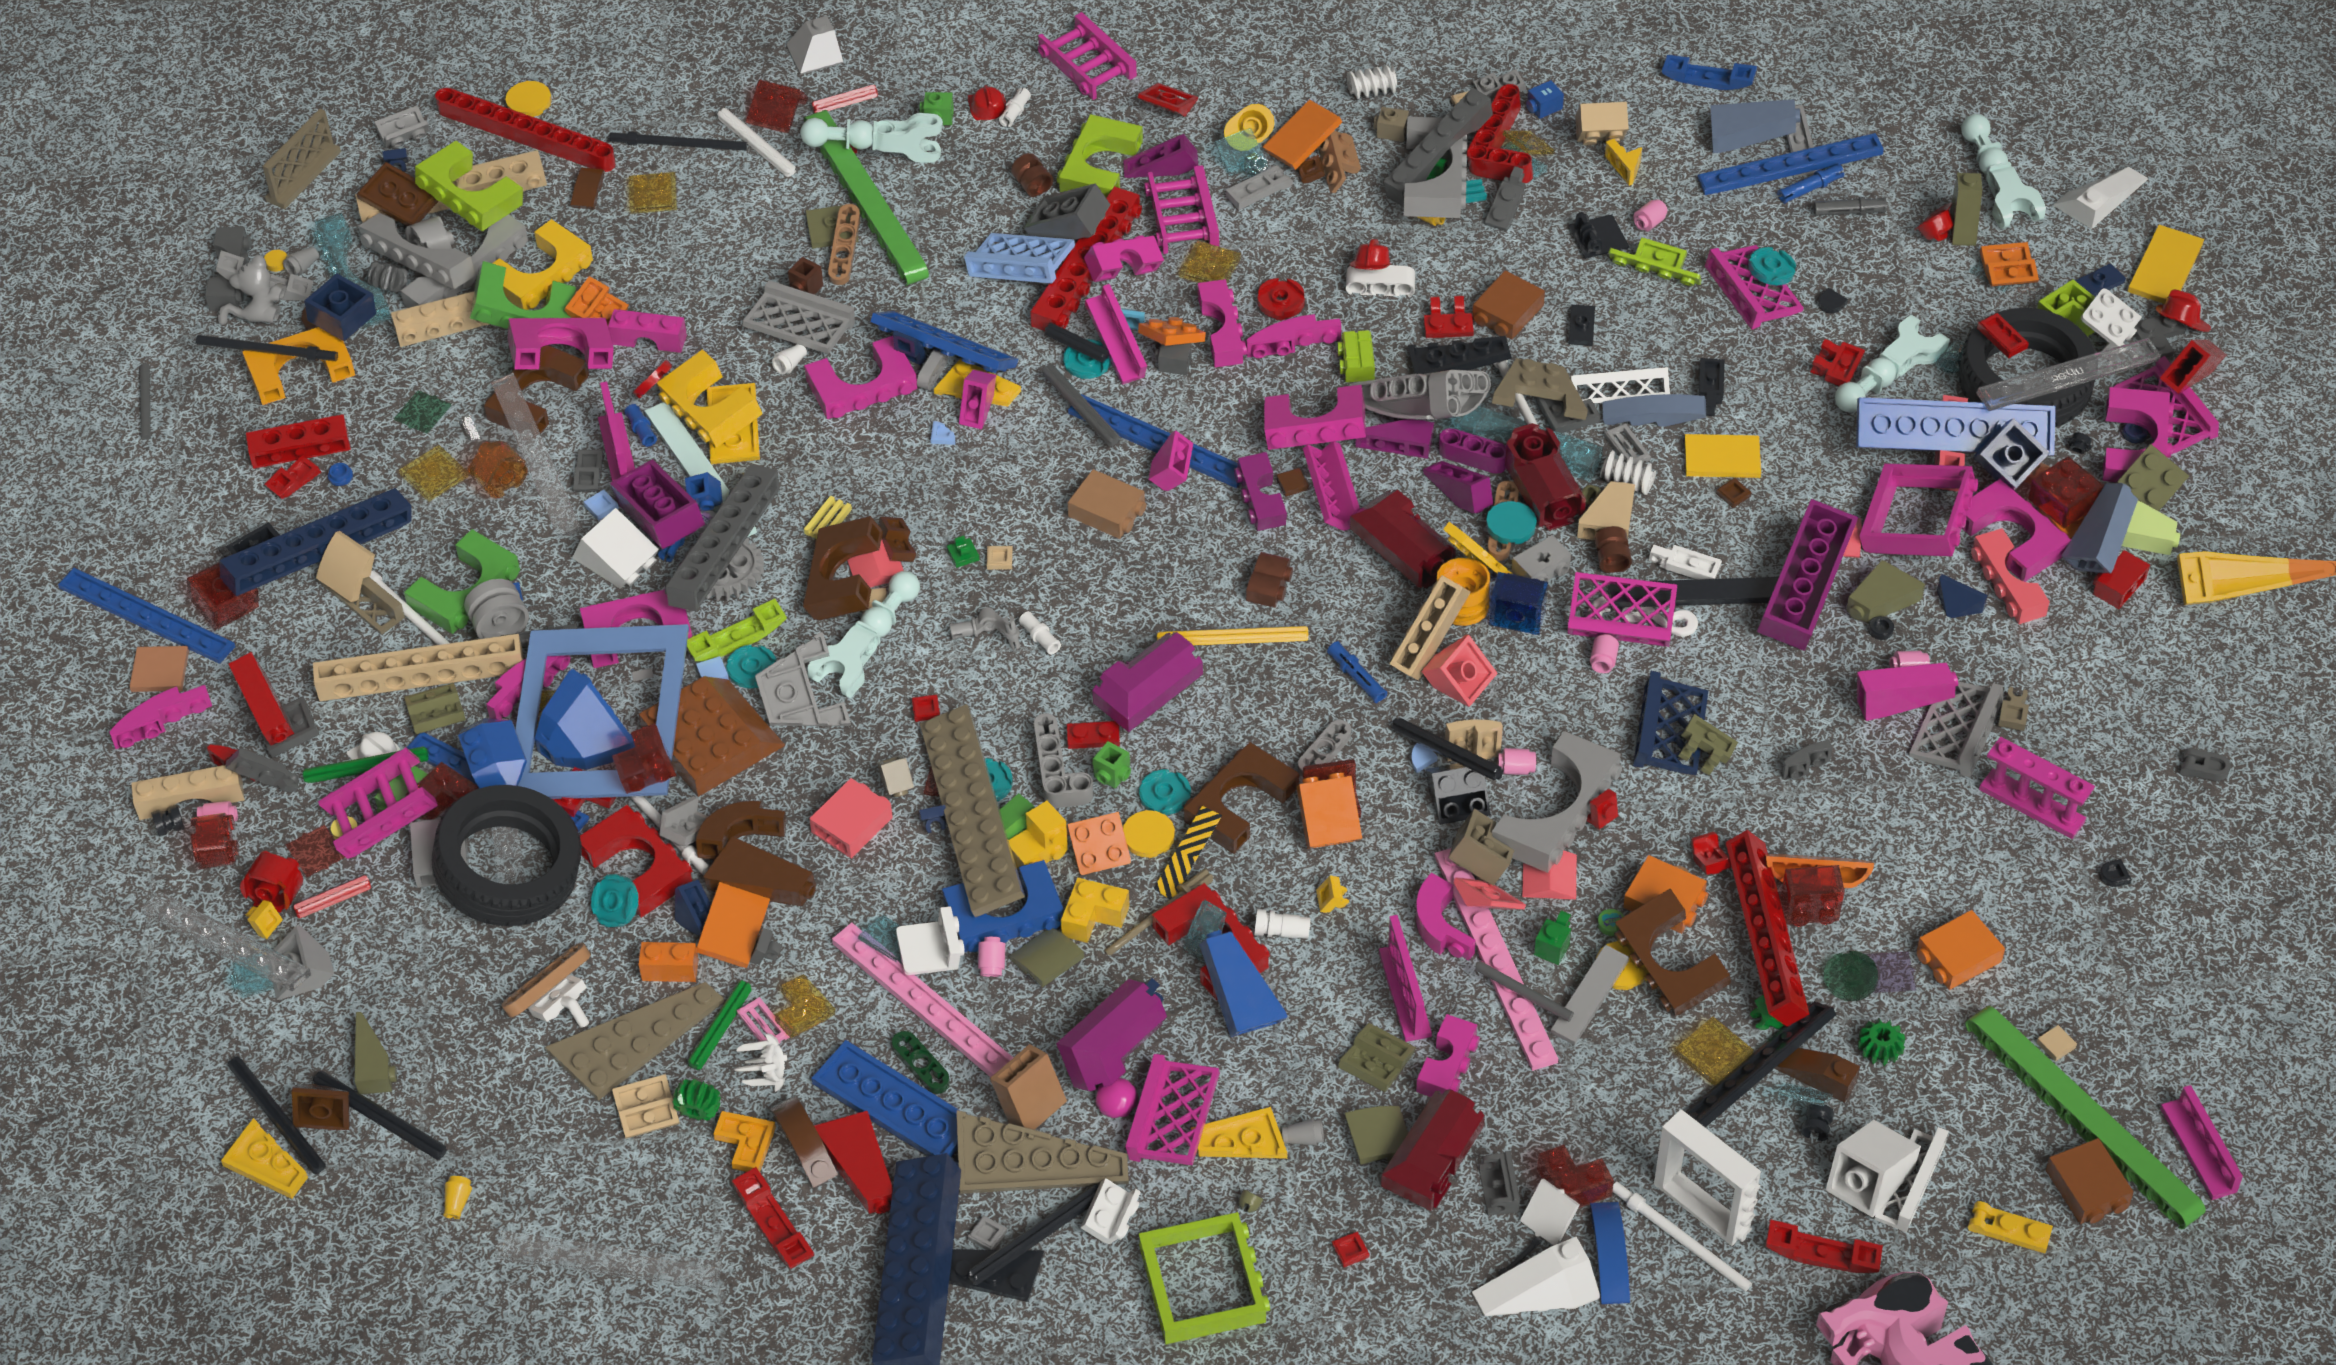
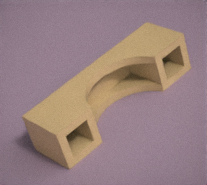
M226 765L131 782L133 804L139 820L153 818L151 813L153 811H168L169 806L188 799H205L213 803L244 801L242 777L236 772L225 769Z

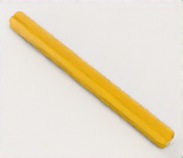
M1307 626L1163 631L1157 633V640L1166 633L1171 635L1174 632H1178L1192 645L1307 641L1309 634Z

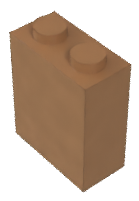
M1093 469L1068 501V517L1120 539L1125 532L1129 533L1131 531L1135 518L1142 516L1145 512L1147 505L1145 493L1141 489Z
M1031 1044L1026 1046L990 1078L1010 1124L1035 1130L1067 1102L1048 1054Z

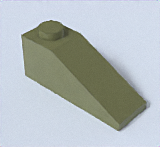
M356 1012L355 1084L357 1090L362 1095L392 1092V1082H397L396 1065H391L387 1052L363 1013Z

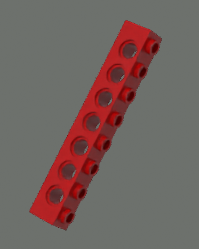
M1114 186L1106 198L1111 205L1106 211L1104 219L1098 224L1095 234L1089 238H1079L1055 274V281L1049 283L1031 310V327L1045 331L1049 323H1054L1064 329L1067 327L1069 316L1072 312H1077L1081 298L1089 294L1090 286L1093 282L1084 259L1085 255L1093 244L1103 242V244L1112 243L1117 239H1122L1124 233L1128 234L1130 232L1132 221L1134 218L1138 219L1142 212L1139 194Z
M1746 830L1728 840L1726 846L1768 1013L1788 1027L1808 1016L1809 1010L1772 867L1769 868L1766 863V855H1768L1766 844L1749 830Z

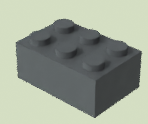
M1096 183L1042 198L1024 228L1030 236L1074 240L1083 237L1089 238L1095 234L1098 224L1106 216L1105 213L1111 204Z

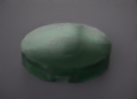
M1849 951V953L1842 954L1841 952L1828 960L1824 968V983L1828 991L1835 997L1844 1001H1859L1867 998L1875 991L1878 985L1877 966L1874 960L1864 953Z

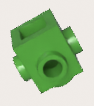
M925 92L924 102L920 101V113L936 114L941 117L943 125H952L954 113L953 93Z
M1107 741L1093 758L1094 778L1100 783L1107 784L1116 789L1122 781H1126L1130 776V752Z

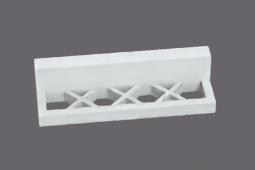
M1668 367L1569 376L1576 390L1577 385L1586 384L1593 390L1592 394L1587 398L1591 399L1593 403H1602L1626 397L1670 394ZM1653 378H1663L1664 392L1654 393L1647 386ZM1640 379H1648L1645 384L1640 381ZM1629 380H1635L1642 386L1635 395H1630L1623 389ZM1617 381H1624L1621 386L1616 383ZM1606 382H1610L1618 388L1611 397H1606L1599 391ZM1594 383H1600V384L1597 386V388H1595V387L1592 385V384H1594ZM1644 389L1649 392L1648 394H1641ZM1620 391H1621L1623 394H1625V396H1617V395H1618V393H1619ZM1597 393V394H1598L1600 397H1602V398H1593V397H1594V395Z
M1938 1127L1935 1136H1931L1914 1129L1910 1138L1911 1141L1916 1142L1918 1138L1931 1145L1927 1152L1918 1155L1919 1172L1908 1176L1903 1182H1907L1910 1188L1908 1196L1899 1198L1895 1192L1892 1195L1894 1200H1888L1876 1214L1874 1220L1904 1232L1908 1231L1946 1145L1949 1131ZM1898 1205L1901 1211L1898 1220L1883 1215L1885 1209Z

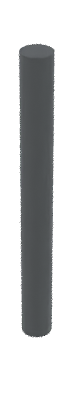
M147 363L140 365L141 440L151 439L150 365Z
M1482 961L1477 963L1475 970L1567 1022L1571 1021L1574 1012Z

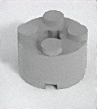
M440 216L412 224L405 229L406 241L420 247L452 249L451 245L454 244V237L450 231L445 230Z

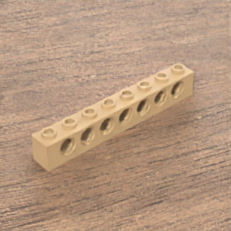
M536 150L473 165L471 171L455 180L453 184L463 190L480 191L507 176L520 185L523 191L546 186L547 182L539 152ZM355 194L362 223L378 213L386 215L358 199L357 194ZM439 201L428 214L450 208Z
M519 634L315 662L313 663L314 685L320 702L502 676L513 666L524 660Z

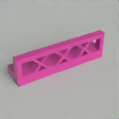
M1110 284L1104 285L1101 295L1086 299L1085 306L1104 348L1109 351L1110 361L1123 385L1144 378L1147 364Z
M1334 441L1329 443L1323 450H1319L1307 444L1303 451L1324 522L1343 531L1349 530L1350 516L1360 510L1341 445Z
M2185 1086L2179 1099L2161 1104L2160 1110L2210 1199L2215 1200L2237 1193L2243 1175L2192 1086Z

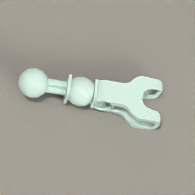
M916 113L905 121L882 120L879 122L874 121L873 125L864 120L855 121L850 125V119H847L846 128L828 127L822 119L811 118L803 123L800 134L802 141L811 147L822 146L827 140L847 141L846 149H849V144L860 150L867 149L873 145L872 150L904 153L914 162L931 163L940 158L941 149L936 141L925 139V137L937 136L942 130L943 122L941 117L936 114Z
M1972 114L1966 117L1961 125L1962 135L1967 141L1976 143L1978 147L1976 162L1979 163L1980 170L1986 175V181L1995 198L1992 216L2000 229L2010 227L2013 211L2027 213L2033 222L2043 220L2046 207L2039 191L2022 183L2016 170L2008 162V156L2001 150V143H1991L1988 137L1991 131L1989 120L1981 114Z
M1913 315L1908 316L1899 323L1896 340L1880 354L1879 358L1873 359L1868 365L1863 367L1860 381L1857 383L1847 382L1839 386L1835 392L1836 405L1842 411L1848 413L1856 412L1857 398H1866L1865 394L1870 390L1879 394L1882 388L1891 385L1894 380L1904 375L1917 364L1936 362L1947 351L1950 339L1941 333L1933 337L1920 335L1918 331L1921 320Z
M900 571L894 574L889 581L888 590L890 593L882 603L873 600L872 607L862 614L861 620L856 622V625L847 632L843 639L836 645L827 646L830 656L809 663L808 678L819 682L829 673H842L843 676L840 679L839 685L841 694L851 698L865 681L864 664L880 644V638L887 635L892 625H895L897 622L895 610L901 602L912 601L918 596L920 582L917 576L908 571Z

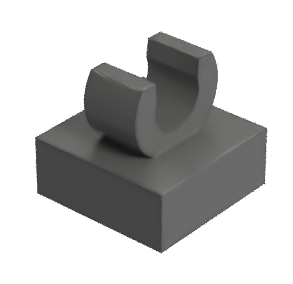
M765 928L761 930L756 940L750 963L760 965L763 958L776 960L782 945L778 942L770 941L773 931Z

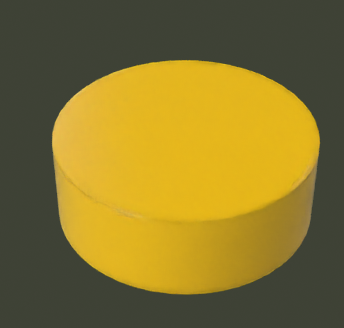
M282 250L269 251L264 256L267 264L266 268L273 272L285 269L283 261L286 259L287 254Z

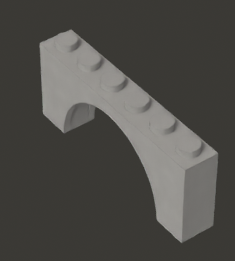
M1407 117L1406 149L1414 150L1443 118ZM1467 135L1455 142L1442 156L1443 159L1447 160L1446 164L1449 167L1447 171L1431 180L1405 183L1404 216L1460 218L1461 209L1466 208Z
M1564 731L1552 747L1551 766L1564 772L1574 782L1579 792L1577 799L1563 812L1547 818L1521 819L1504 814L1492 830V837L1514 850L1513 859L1548 873L1554 864L1557 865L1560 862L1564 849L1572 845L1576 832L1584 828L1587 816L1591 813L1590 801L1607 789H1610L1613 779L1617 780L1622 771V766L1620 765L1621 754Z

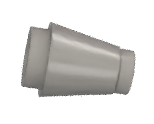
M309 247L289 254L283 261V266L289 275L290 273L301 275L319 259V253L314 247Z
M1311 1118L1288 1127H1282L1284 1144L1317 1146V1143L1324 1142L1321 1120Z

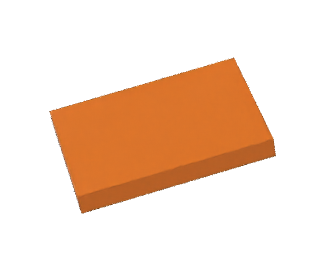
M1309 99L1263 146V149L1274 158L1296 170L1342 123V120L1336 114Z
M719 882L697 945V953L747 968L770 899Z

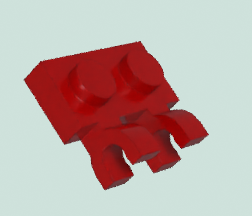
M1454 296V314H1441L1440 297H1430V315H1424L1425 338L1474 336L1472 313L1464 312V296Z
M1824 339L1819 355H1816L1812 363L1813 367L1810 373L1819 376L1826 375L1825 381L1838 386L1851 382L1865 350L1846 342H1842L1841 346H1838L1832 341ZM1834 358L1832 362H1829V361L1825 360V359L1830 360V359Z

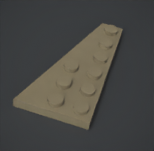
M704 982L545 1047V1050L599 1101L612 1091L613 1088L617 1087L723 1004L724 999L708 983Z

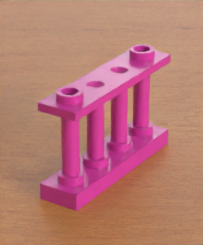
M1082 12L1075 15L1074 29L1059 38L1050 41L1042 33L1038 35L1039 54L1043 58L1047 57L1079 87L1083 95H1088L1092 100L1097 98L1096 87L1115 76L1124 75L1129 80L1137 76L1136 61ZM1078 37L1084 38L1087 41L1065 54L1058 49ZM1090 50H1097L1100 55L1080 66L1072 62L1073 59ZM1104 62H1110L1114 66L1092 79L1085 74Z
M1203 165L1194 166V176H1191L1190 179L1156 184L1153 173L1148 172V182L1144 183L1145 195L1151 198L1158 228L1156 242L1158 247L1162 246L1163 254L1168 253V243L1201 238L1208 240L1210 248L1219 247V229ZM1190 188L1197 192L1194 193V196L1159 200L1157 194L1159 192ZM1190 205L1201 208L1195 213L1165 217L1162 216L1161 209ZM1200 222V224L1204 223L1205 225L1202 226V229L1166 233L1165 226Z
M2000 736L1987 754L1988 758L1997 762L1996 769L1992 768L1980 784L1979 790L2073 839L2086 821L2085 816L2076 812L2078 805L2082 807L2095 786ZM2007 768L2020 774V780L2017 781L2007 776ZM2031 780L2044 787L2043 794L2029 787ZM2054 793L2068 799L2067 806L2053 800Z
M405 747L401 751H397L388 759L318 801L319 806L330 815H336L343 835L334 840L333 843L336 850L347 859L357 856L438 806L435 797L423 787L418 788L411 768L420 763V760L408 748ZM402 774L409 795L396 802L389 781ZM380 788L387 808L374 816L367 795ZM358 802L365 822L352 829L345 808Z

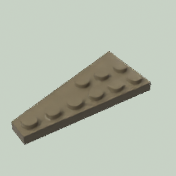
M956 1110L959 1168L961 1169L960 1194L1086 1187L1094 1184L1099 1186L1100 1182L1105 1178L1116 1185L1129 1184L1126 1153L1095 1145L1089 1146L1077 1143L1076 1140L1068 1138L1066 1140L1045 1132L1010 1123L1007 1125L991 1121L990 1118L976 1117Z

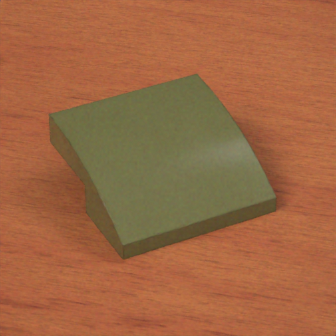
M454 683L404 697L415 734L466 720Z
M1052 928L1050 930L1046 929L1012 953L1009 959L1025 975L1028 973L1043 988L1084 958V951L1064 934Z
M1368 1023L1355 1037L1354 1045L1340 1059L1338 1068L1386 1092L1412 1057L1416 1047Z
M1378 1106L1345 1113V1119L1360 1165L1384 1158L1391 1161L1408 1134L1400 1107Z

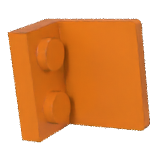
M1119 812L1066 825L1067 837L1070 836L1080 875L1131 863Z

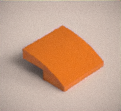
M2028 242L1981 246L1979 252L1991 287L2039 281L2035 259H2031Z
M589 276L565 307L564 311L571 318H606L608 326L614 309L627 311L629 305L609 294L610 287Z

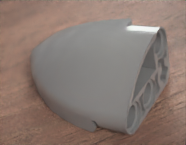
M1447 370L1351 383V386L1362 385L1365 408L1379 414L1405 419H1445L1464 416L1474 411L1489 392L1491 381L1489 375L1484 371Z

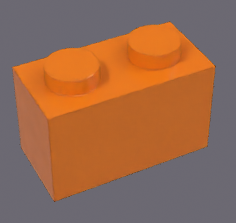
M641 942L638 965L642 981L696 982L699 962L696 943Z

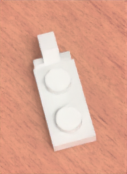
M1653 545L1649 556V561L1660 564V567L1694 579H1716L1722 563L1720 559L1676 545L1673 548L1667 547V549Z

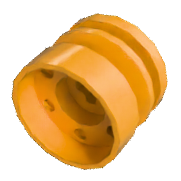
M1456 558L1441 565L1437 572V580L1443 575L1471 592L1452 624L1468 626L1484 619L1489 612L1490 573L1487 567L1480 561L1471 558Z

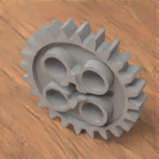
M746 538L706 599H710L715 595L717 601L720 600L721 596H725L727 600H730V595L732 594L737 598L740 597L739 592L741 591L748 594V586L756 588V581H761V574H764V559L761 549H757L756 543L750 544L749 538Z

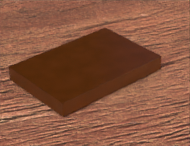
M387 162L378 169L357 193L358 199L406 226L421 222L439 202L427 191L419 188L415 184L414 177Z

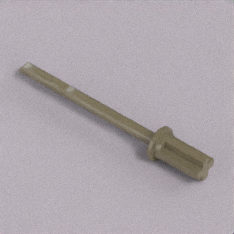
M1204 868L1183 885H1177L1179 893L1155 912L1203 883L1208 886L1213 882V875ZM1152 914L1105 950L1107 955L1114 954L1153 923Z

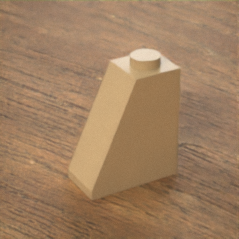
M1610 481L1579 519L1577 538L1595 540V535L1598 531L1610 526L1623 528L1627 532L1628 537L1635 484Z

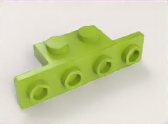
M1641 237L1635 255L1613 248L1609 250L1610 259H1613L1612 262L1617 265L1626 266V264L1635 266L1636 270L1643 273H1648L1649 270L1654 271L1663 279L1670 280L1671 277L1680 279V282L1687 286L1701 285L1700 274L1682 269L1687 250Z

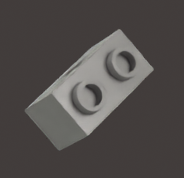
M1551 535L1513 557L1511 572L1529 591L1537 587L1542 588L1547 585L1550 579L1557 575L1561 577L1568 572L1571 553Z

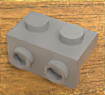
M417 105L374 122L386 148L390 146L392 148L400 147L405 143V140L411 138L414 140L421 139L429 131V124L427 120L424 121Z
M693 796L663 811L660 818V836L673 841L679 846H687L695 842L700 826L708 817L697 812L699 799Z

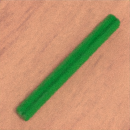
M422 746L409 749L419 758L420 762L428 761L429 754L427 748ZM396 752L307 768L303 770V779L306 783H315L362 774L388 759Z

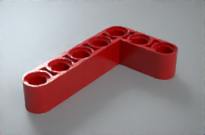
M1506 84L1499 89L1491 104L1493 115L1477 131L1467 150L1468 168L1476 176L1503 181L1505 177L1510 178L1516 166L1524 169L1523 173L1525 175L1522 182L1528 183L1533 179L1531 156L1524 152L1501 148L1521 110L1519 88L1514 84Z

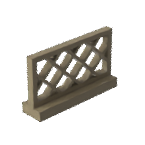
M319 109L262 166L269 193L265 196L266 202L285 210L341 152L340 147L333 144L325 110ZM313 135H315L312 146H310ZM305 136L303 145H301L302 139ZM299 149H301L298 160L296 161ZM277 164L275 172L273 174L272 168ZM287 164L284 174L282 175L284 165Z

